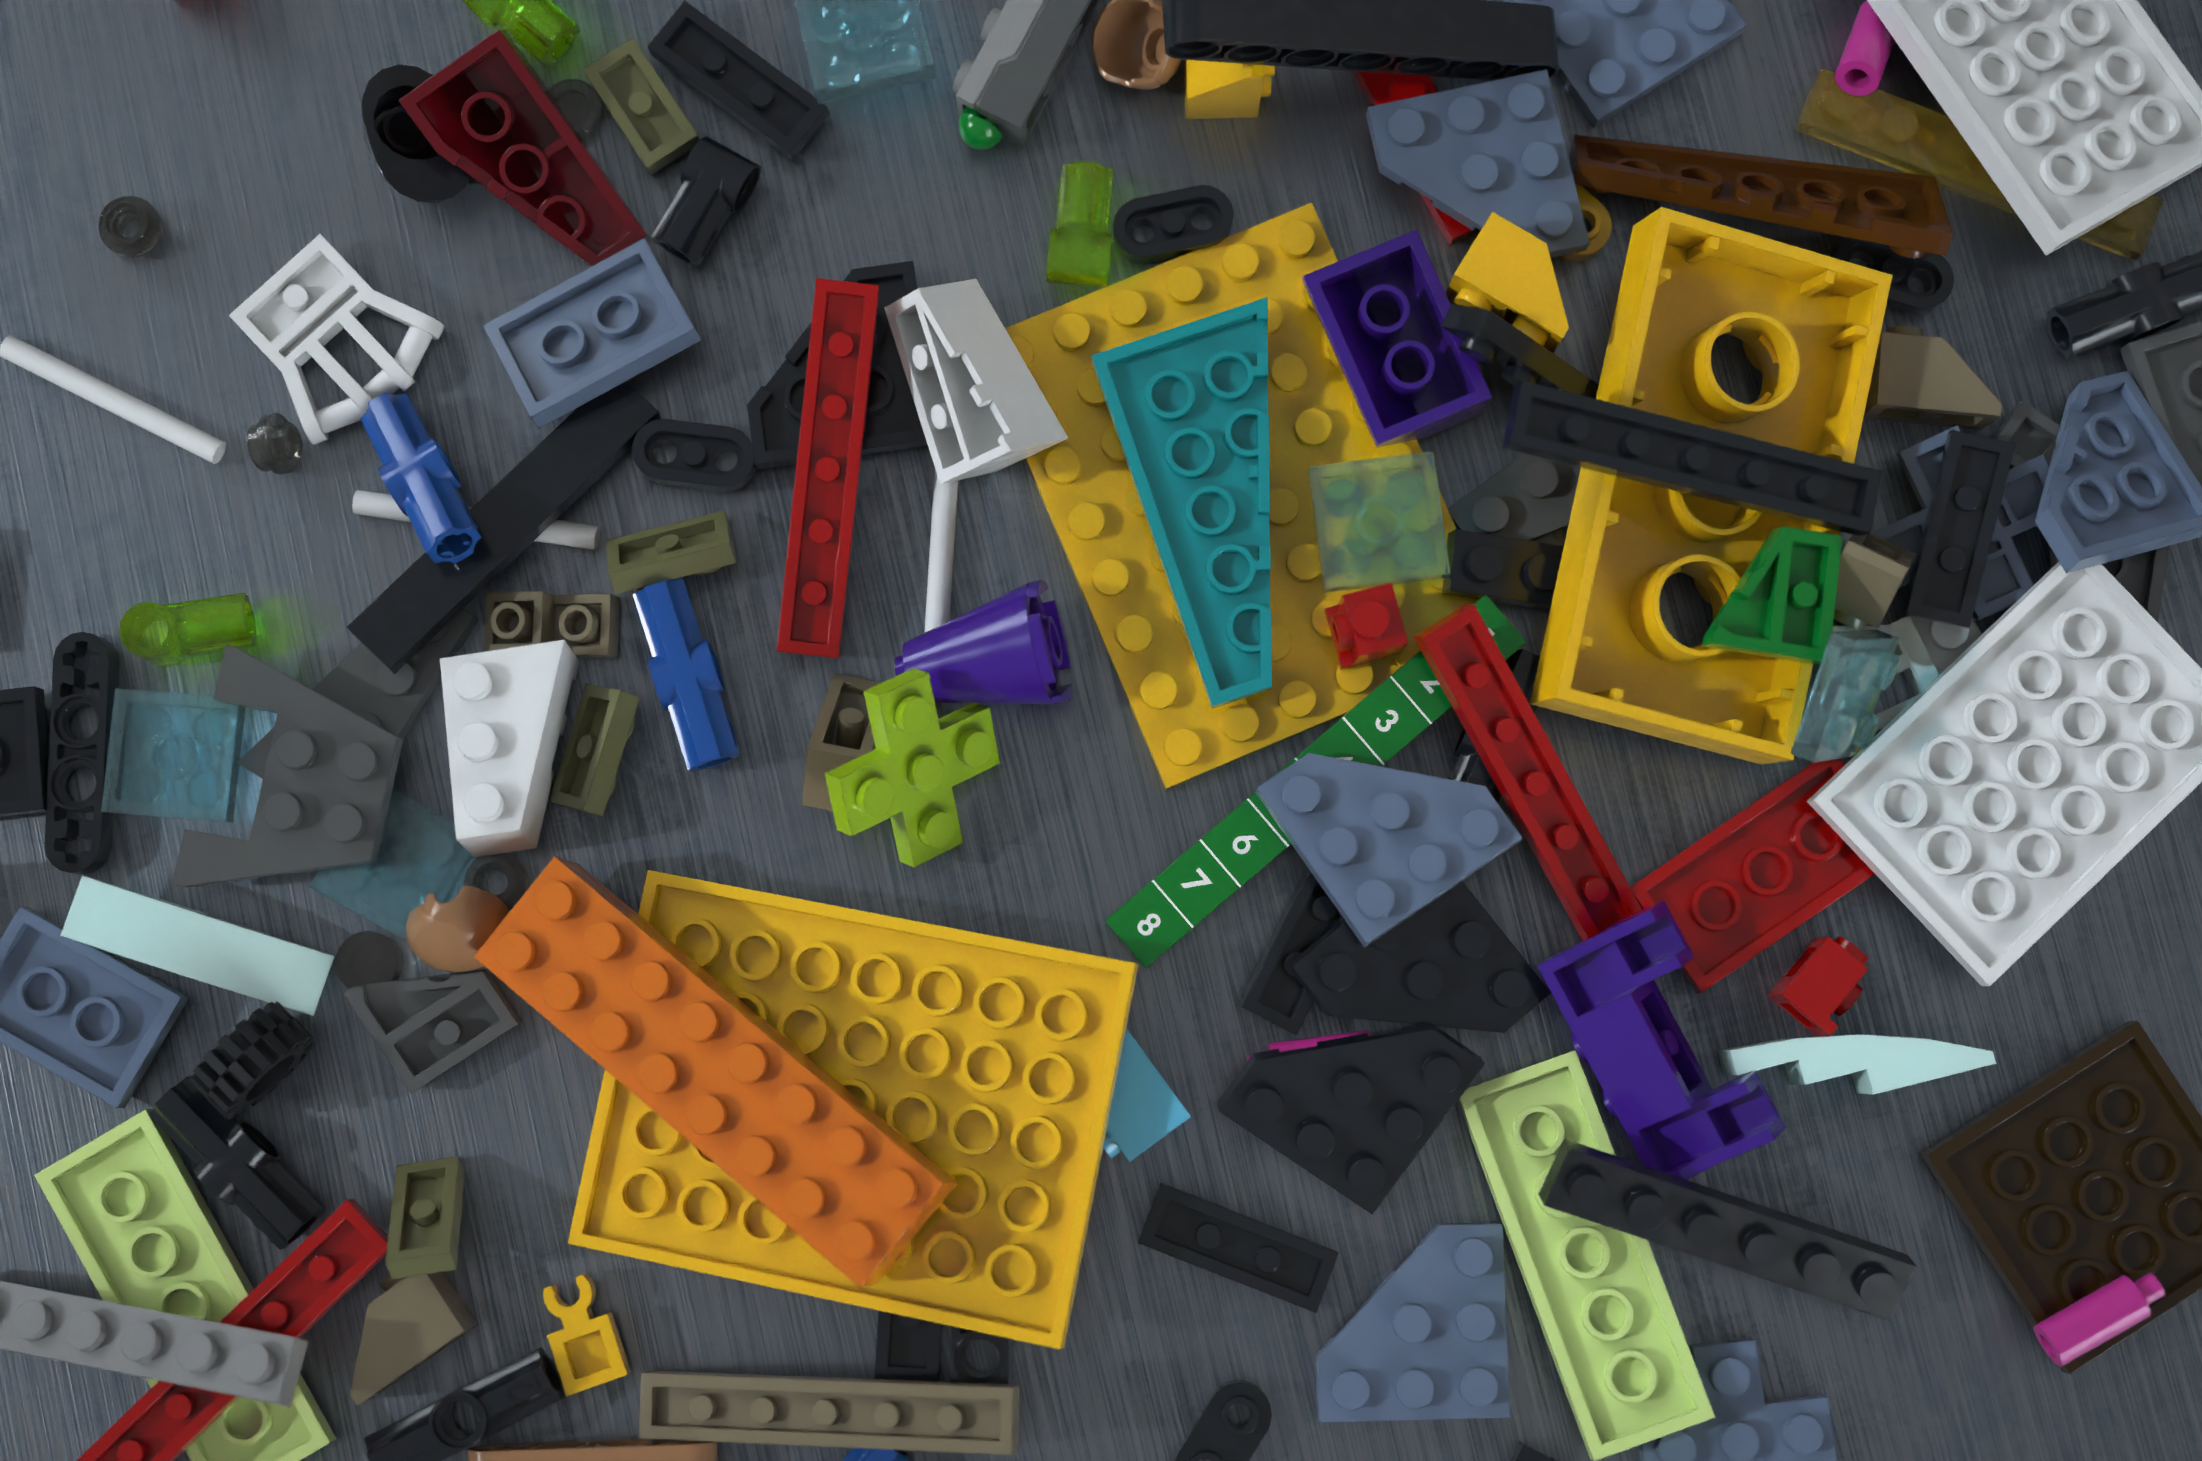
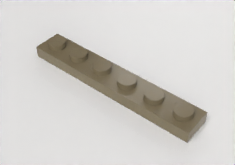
M654 1370L641 1373L639 1438L998 1455H1013L1018 1452L1019 1385Z

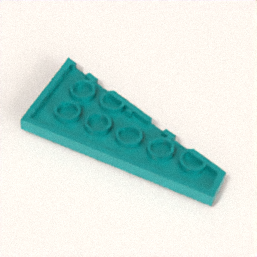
M1268 297L1091 355V362L1211 709L1270 690L1272 687L1269 370L1267 347Z

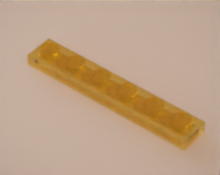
M1821 68L1818 72L1795 130L1909 174L1935 176L1939 186L2017 215L1948 116L1879 89L1866 96L1850 95L1838 87L1834 72ZM2151 195L2076 239L2135 261L2144 254L2164 199Z

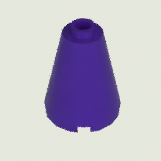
M1042 580L1029 582L906 641L903 644V655L895 657L896 676L912 668L928 672L935 703L1058 704L1070 701L1072 684L1060 686L1059 670L1071 668L1059 611L1055 600L1042 602L1040 594L1049 588L1047 583Z

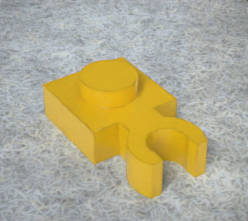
M588 1273L575 1277L576 1284L580 1290L579 1299L575 1304H567L561 1299L556 1284L544 1288L543 1299L547 1309L554 1316L561 1318L564 1326L563 1329L548 1334L547 1338L566 1397L631 1373L612 1311L597 1317L593 1315L591 1306L596 1298V1286Z

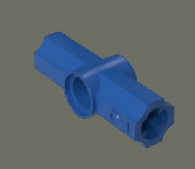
M386 392L369 401L368 409L361 417L366 433L373 443L372 446L383 466L378 468L380 476L405 516L409 517L426 554L434 564L439 562L457 563L474 553V546L482 537L477 529L478 526L472 519L469 508L458 491V488L462 487L459 476L442 447L435 438L431 437L416 405L407 393L392 395Z
M683 578L670 581L665 580L646 586L641 591L634 593L635 608L652 658L648 659V665L653 684L662 707L665 711L669 710L687 770L693 772L709 769L728 763L730 760L741 756L733 725L721 694L725 692L722 674L709 640H704L686 581Z

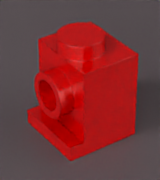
M1392 582L1342 595L1338 605L1325 608L1324 610L1340 670L1399 655L1408 645Z
M1829 936L1812 939L1768 993L1767 997L1814 1036H1831L1839 1026L1829 1017L1832 1013L1838 1017L1843 1015L1859 998L1863 988L1857 983L1868 970L1864 965L1869 959L1857 946L1841 936H1837L1835 940Z

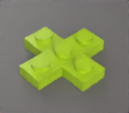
M912 668L863 691L876 749L826 772L825 778L837 831L854 836L890 818L899 861L915 868L963 843L952 787L1000 764L990 708L978 703H971L938 719L929 673Z

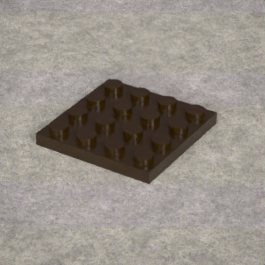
M2138 1020L2127 1021L1921 1154L2033 1328L2034 1325L2122 1275L2127 1276L2134 1282L2148 1273H2152L2161 1283L2165 1296L2149 1304L2151 1311L2149 1318L2068 1364L2059 1367L2064 1373L2071 1375L2202 1289V1117Z

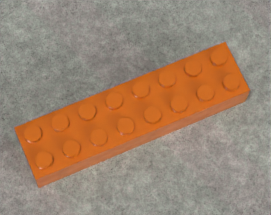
M554 856L474 956L860 1288L878 1284L958 1183L578 863Z

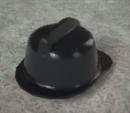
M395 65L381 69L367 82L361 97L364 140L374 157L381 175L398 193L418 202L439 203L454 198L466 187L470 175L436 153L398 101L433 75L419 67Z

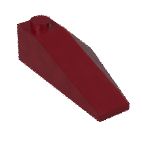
M496 30L398 100L436 153L451 164L462 169L485 186L488 191L529 218L540 229L591 266L647 236L643 227L506 30Z

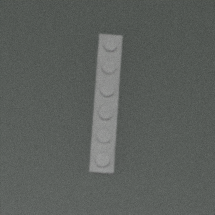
M0 1281V1349L287 1407L291 1405L308 1345L306 1340Z

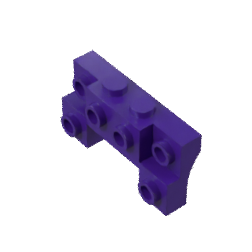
M1663 900L1612 924L1604 931L1551 955L1538 964L1537 967L1572 1030V1041L1576 1052L1583 1061L1590 1064L1602 1087V1097L1607 1110L1614 1118L1620 1120L1643 1165L1688 1180L1728 1159L1774 1141L1787 1127L1756 1071L1712 1089L1654 981L1656 978L1681 968L1694 958L1689 945Z

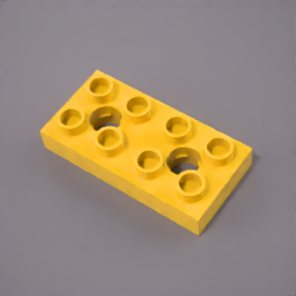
M1660 207L1633 225L1596 399L1854 464L1892 275ZM1722 334H1729L1741 339L1748 360L1756 369L1762 372L1761 392L1758 399L1751 404H1743L1732 399L1721 389L1714 377L1711 366V352L1715 339ZM1581 467L1530 704L1761 765L1794 760L1813 664L1705 647L1702 644L1692 648L1686 647L1671 636L1662 621L1659 608L1660 593L1666 579L1673 574L1682 572L1693 577L1701 597L1712 605L1714 621L1772 529L1786 526L1838 536L1840 531Z

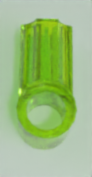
M462 0L491 28L495 29L499 26L502 30H506L518 45L545 68L551 63L559 62L572 49L573 42L580 32L577 24L550 0Z
M1088 161L1062 164L1058 187L1056 228H1051L1049 237L1047 283L1100 288L1108 286L1112 233H1108L1113 169L1104 167L1097 162Z
M238 593L160 605L156 602L136 604L125 612L120 622L119 635L123 645L131 653L156 666H169L178 663L182 658L222 653L226 645L235 646L241 650L255 648L257 630L249 596L246 593ZM166 620L168 635L165 641L158 647L146 648L144 643L146 629L154 622Z

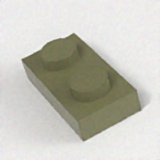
M631 38L582 69L593 89L650 175L693 149L700 140L698 134L634 38Z
M725 510L606 540L608 575L615 594L634 589L642 590L646 586L661 581H669L692 574H710L723 566L736 563L732 530Z
M585 684L549 802L603 817L607 802L613 795L616 787V773L626 741L634 729V715L640 697L617 689Z
M459 1156L396 1165L385 1261L392 1279L457 1270L465 1171Z

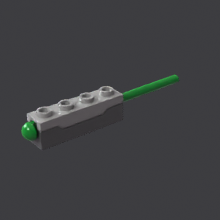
M1007 0L1003 9L995 6L990 11L980 34V40L984 41L975 61L967 58L963 62L952 86V91L957 93L956 101L960 117L958 122L959 133L968 146L978 150H986L997 145L1003 138L1021 148L1024 147L1101 0Z

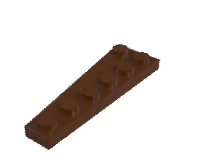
M1574 135L1570 151V166L1575 185L1583 186L1592 192H1615L1889 245L1893 252L1908 258H1921L1926 253L1946 256L1953 236L1935 176Z

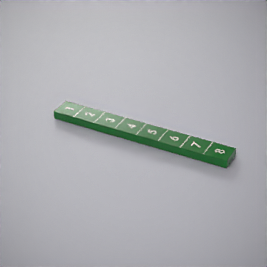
M1484 595L1473 604L1476 606L1505 660L1527 642L1487 595ZM1421 650L1276 774L1308 753L1381 767L1452 707ZM1254 792L1111 914L1105 922L1141 964L1147 968L1291 845V843Z

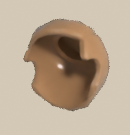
M1112 0L1101 10L1092 30L1091 55L1099 74L1105 80L1130 88L1149 90L1159 88L1161 84L1167 83L1177 73L1182 59L1172 58L1165 53L1162 0Z
M474 886L462 887L458 895L446 903L438 902L436 895L430 893L425 898L423 904L410 911L406 923V940L412 952L423 963L432 968L454 973L476 971L485 966L474 956L508 915V907L495 894Z

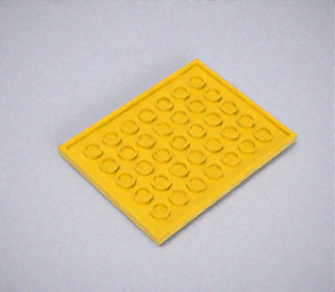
M1312 202L1228 236L1217 245L1194 250L1005 328L1068 436V439L1025 458V461L1165 790L1344 716L1420 651L1414 639L1415 635L1462 605L1474 604L1479 600L1442 594L1448 533L1456 530V527L1417 440L1376 448L1302 281L1304 275L1338 262ZM1268 297L1267 347L1269 370L1272 687L1270 690L1211 709L1091 362V355ZM1392 582L1408 645L1399 655L1340 670L1324 611L1325 608L1338 605L1342 595Z
M648 870L638 914L958 1183L878 1284L860 1288L605 1070L567 1244L1056 1349L1064 1348L1138 964Z

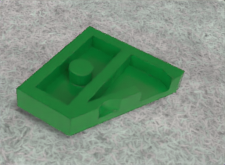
M1786 526L1772 529L1703 636L1702 646L1814 665L1829 663L1843 536Z

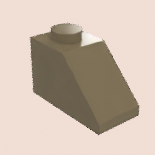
M1893 326L1887 328L1886 332H1881L1863 419L1947 427L1958 425L1959 428L1982 430L2001 417L2002 403L1945 338L1924 336V330L1914 326Z
M1873 533L1863 536L1852 535L1840 557L1834 619L1857 630H1863L1866 624L1879 628L1916 553Z
M839 673L833 674L807 747L802 806L827 810L833 813L825 773L876 749L863 691L882 682Z
M444 1272L392 1279L391 1275H388L380 1282L385 1292L368 1304L350 1390V1397L356 1406L373 1399L478 1326V1323Z

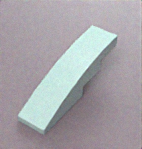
M84 875L81 877L60 936L269 1003L277 1001L285 1008L314 1016L335 957L333 954L274 937L269 933Z
M1877 1035L1786 1038L1717 1050L1723 1075H1741L1784 1064L1790 1084L1807 1085L1851 1074L1857 1094L1873 1095L1996 1064L1994 1053L1989 1050L1932 1039Z

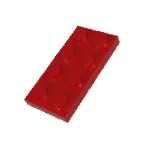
M1834 749L1811 762L1630 886L1642 910L1663 900L1665 901L1694 955V958L1682 966L1680 970L1696 993L1704 992L1875 874L1807 802L1845 765Z

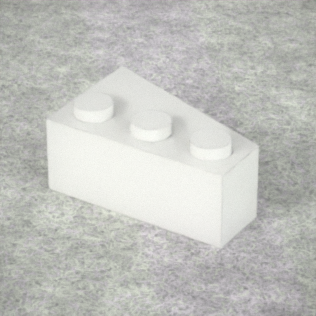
M977 279L918 288L884 308L940 484L997 472L1068 439Z
M565 640L440 658L456 840L475 858L537 848L554 772L551 769L559 735L563 736L567 720L565 709L572 680H576L580 664Z

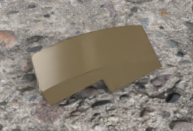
M544 591L486 592L483 652L565 640L577 658H618L620 597L613 594L552 595Z

